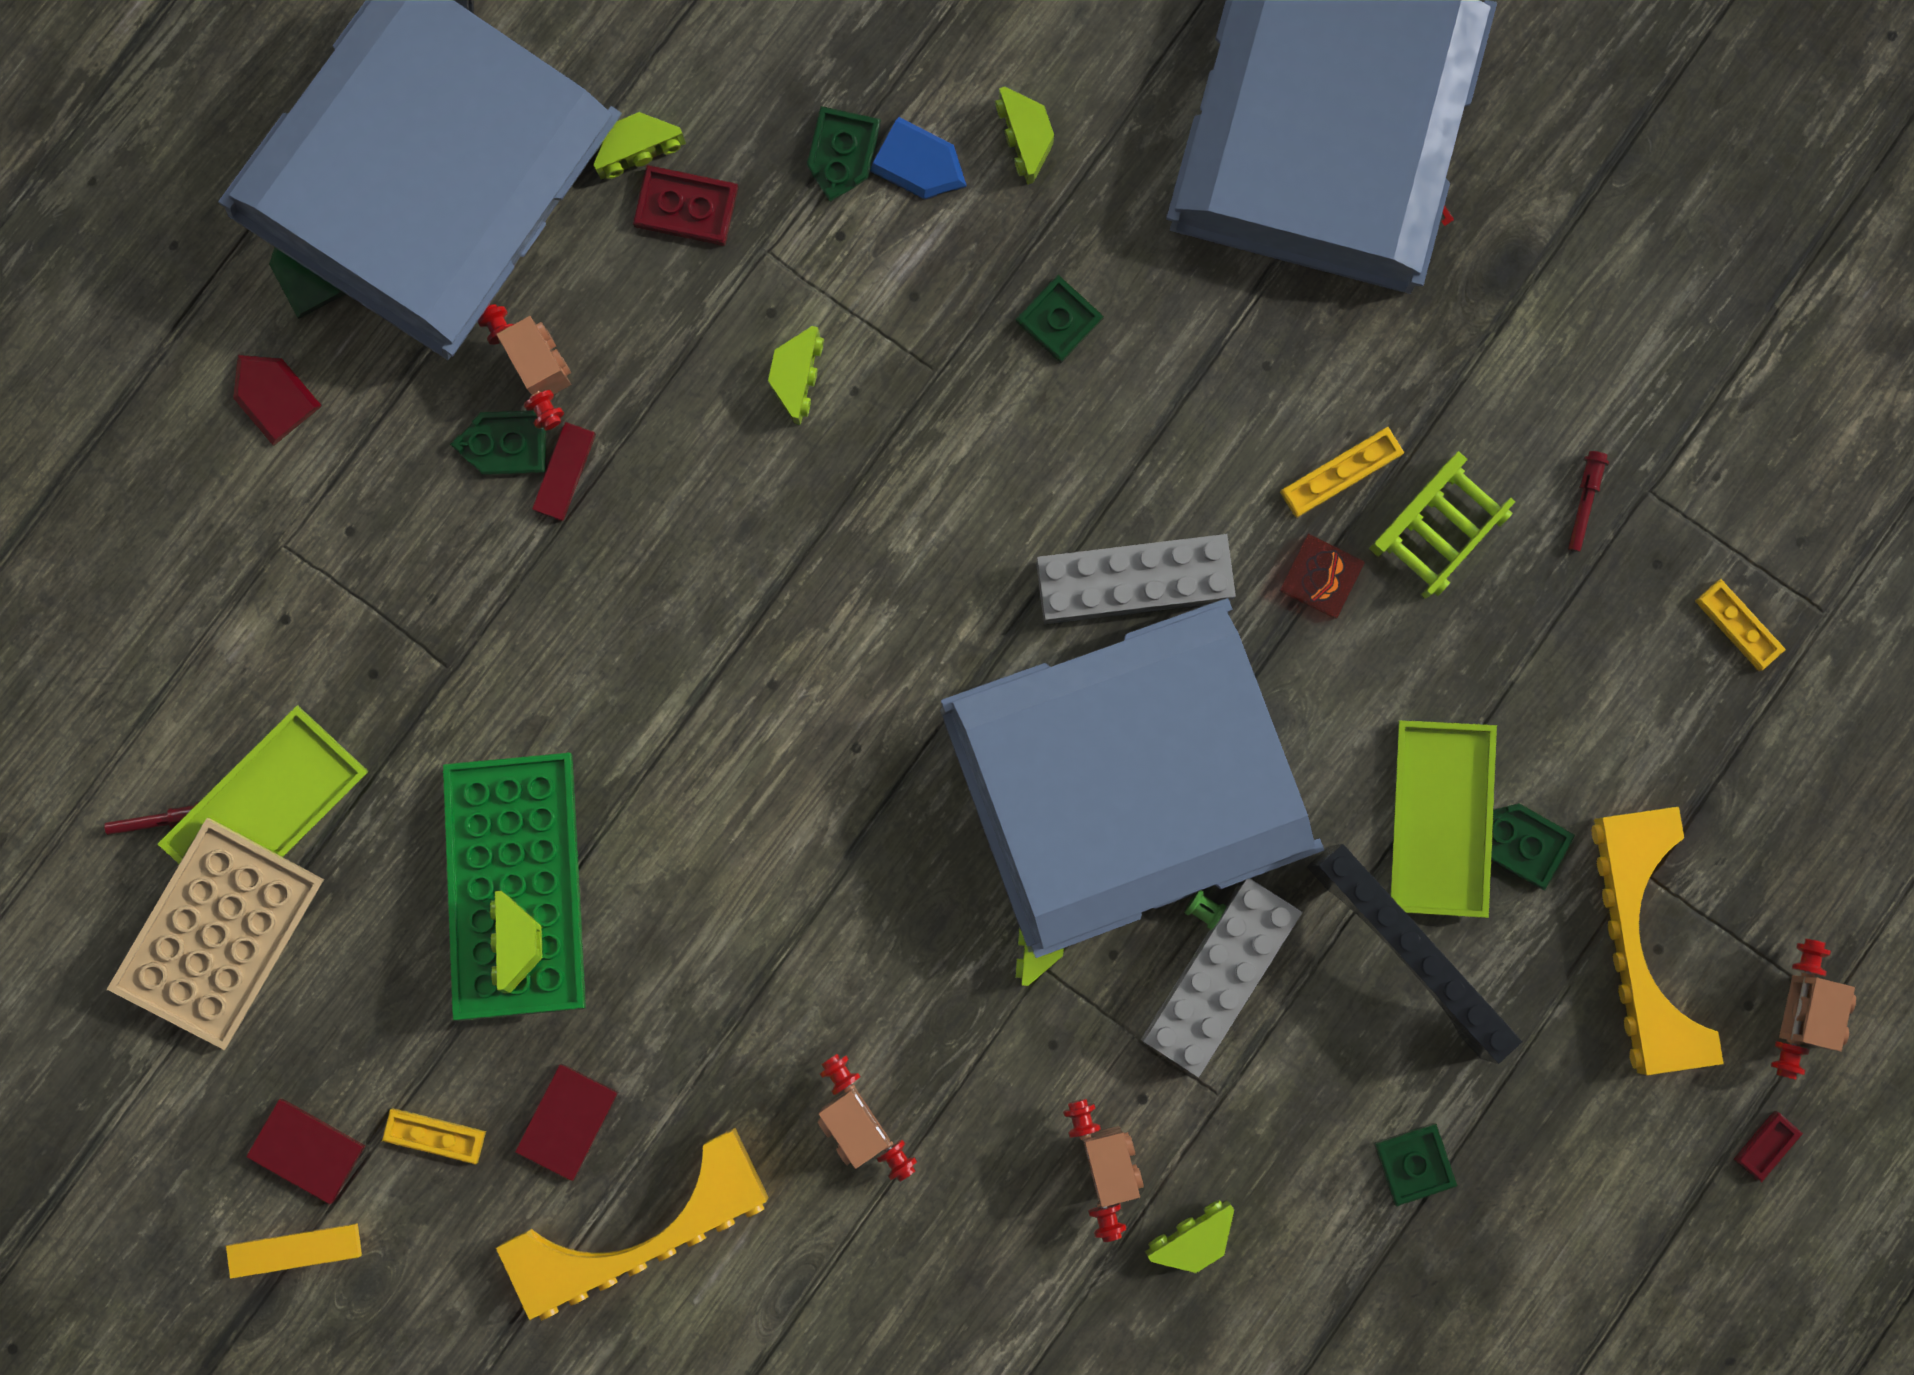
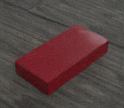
M1774 1111L1733 1160L1757 1181L1763 1182L1803 1133L1782 1114Z

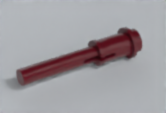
M1589 451L1588 456L1584 457L1586 465L1579 486L1583 491L1568 547L1570 551L1581 552L1595 493L1600 492L1605 466L1609 465L1608 455L1605 453Z
M200 801L192 806L169 808L167 813L106 822L104 825L107 835L167 825L173 829Z

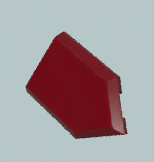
M238 355L233 399L273 446L322 407L320 402L282 358Z

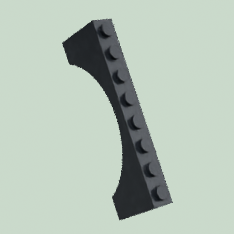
M1344 844L1329 846L1307 866L1329 892L1357 914L1406 964L1445 1011L1455 1026L1458 1035L1480 1059L1499 1064L1523 1042Z

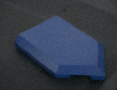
M900 117L896 119L870 169V172L923 199H929L940 193L967 187L954 145Z

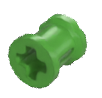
M1199 890L1190 900L1184 913L1187 915L1193 914L1207 923V928L1212 930L1222 917L1227 906L1224 904L1218 905L1204 896L1202 890Z

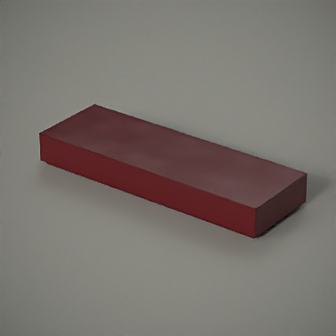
M568 422L564 423L534 502L533 511L564 521L594 442L595 432Z

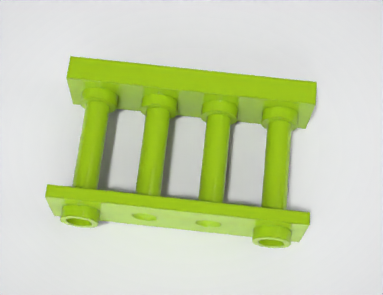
M1459 451L1448 460L1369 548L1378 557L1385 551L1389 554L1393 552L1429 584L1421 594L1425 599L1433 593L1439 596L1450 584L1447 577L1495 524L1501 527L1513 514L1509 510L1515 503L1512 498H1509L1499 506L1463 474L1465 470L1461 467L1468 459ZM1447 482L1451 485L1455 483L1491 515L1480 529L1443 497L1444 493L1440 490ZM1426 505L1431 508L1433 506L1437 508L1470 538L1469 542L1460 552L1456 551L1422 520L1423 516L1420 512ZM1405 528H1408L1410 531L1415 530L1450 562L1439 575L1435 574L1401 543L1403 540L1399 535Z

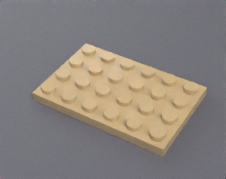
M207 818L107 990L225 1050L324 879L216 821Z

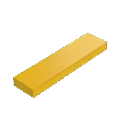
M1386 427L1282 489L1280 493L1294 516L1298 518L1404 454V451L1389 427Z
M358 1223L234 1243L226 1246L230 1279L362 1256Z

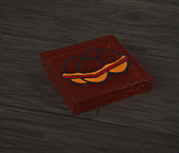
M1308 534L1279 591L1336 619L1365 562Z

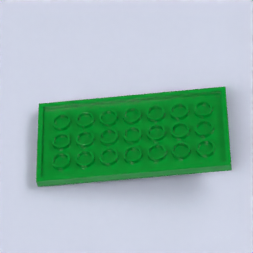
M571 753L443 764L453 1020L466 1021L586 1009L573 755ZM495 891H502L542 926V959L511 993L498 991L497 985L494 986L492 983L491 972L492 966H496V953H493L491 949V934L496 933V920L491 919L490 903L495 900Z

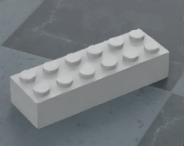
M1227 534L1037 557L1036 561L1044 624L1208 605L1226 598L1231 602L1236 597Z
M1250 878L1238 884L1226 903L1227 907L1215 927L1209 930L1141 1038L1143 1042L1197 1077L1203 1072L1303 913Z

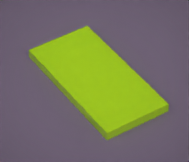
M297 705L157 845L180 865L207 818H210L283 857L368 773V770Z
M1399 720L1391 897L1406 913L1489 918L1497 725Z

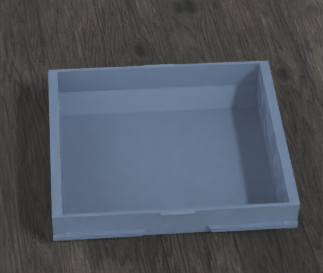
M366 0L333 44L335 51L291 111L280 116L218 202L225 207L228 217L432 351L449 360L462 345L512 273L516 262L528 252L546 226L545 221L553 209L565 197L622 113L612 106L607 110L584 88L454 0Z
M1226 0L1215 38L1220 44L1215 66L1208 76L1200 106L1202 113L1194 116L1166 218V220L1172 221L1170 231L1411 294L1415 286L1423 287L1450 186L1446 175L1464 107L1470 106L1497 2L1485 0L1484 2L1480 0Z
M1228 598L1125 634L1124 641L1061 664L1050 667L1043 663L941 700L943 706L940 710L1028 951L1033 952L1035 958L1140 920L1143 911L1162 907L1191 896L1194 892L1216 885L1223 889L1324 851L1320 838L1315 840L1313 838L1309 817L1239 633L1228 615L1233 610Z

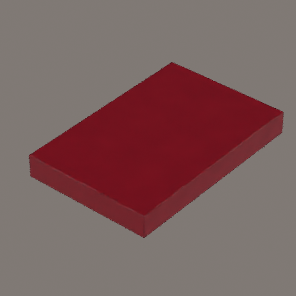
M646 165L633 225L636 228L725 246L738 192V184Z
M561 1063L515 1152L574 1181L619 1092Z
M282 1098L278 1100L246 1157L326 1203L332 1204L365 1145Z

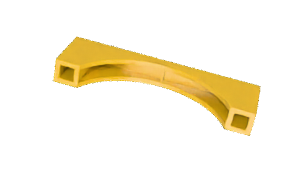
M1679 807L1594 819L1595 825L1592 826L1591 832L1594 843L1598 844L1600 857L1597 858V868L1600 876H1604L1606 889H1603L1602 897L1605 907L1609 908L1611 921H1608V932L1610 938L1615 940L1617 953L1613 954V962L1616 971L1620 972L1622 985H1619V996L1621 1002L1626 1005L1628 1017L1624 1018V1026L1627 1035L1631 1036L1633 1049H1630V1061L1633 1068L1637 1069L1639 1074L1653 1075L1724 1064L1718 1031L1694 1022L1668 1001L1648 970L1640 943L1639 914L1648 880L1664 855L1684 839Z
M733 1128L707 1141L703 1145L700 1175L690 1200L680 1215L667 1228L649 1240L619 1251L591 1253L562 1247L530 1229L502 1243L496 1249L529 1320L539 1316L542 1321L558 1313L557 1306L567 1301L572 1306L589 1297L587 1291L597 1286L600 1291L611 1287L618 1282L616 1277L625 1272H628L629 1276L641 1272L647 1268L645 1262L657 1257L659 1262L677 1253L675 1247L685 1242L688 1247L706 1239L704 1233L713 1228H716L717 1232H721L735 1224L733 1218L743 1213L748 1218L765 1209L763 1203L767 1202L769 1197L736 1128Z

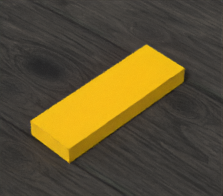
M1722 579L1717 580L1695 600L1700 608L1758 671L1764 670L1786 650Z
M392 1108L389 1111L382 1141L477 1164L486 1131Z

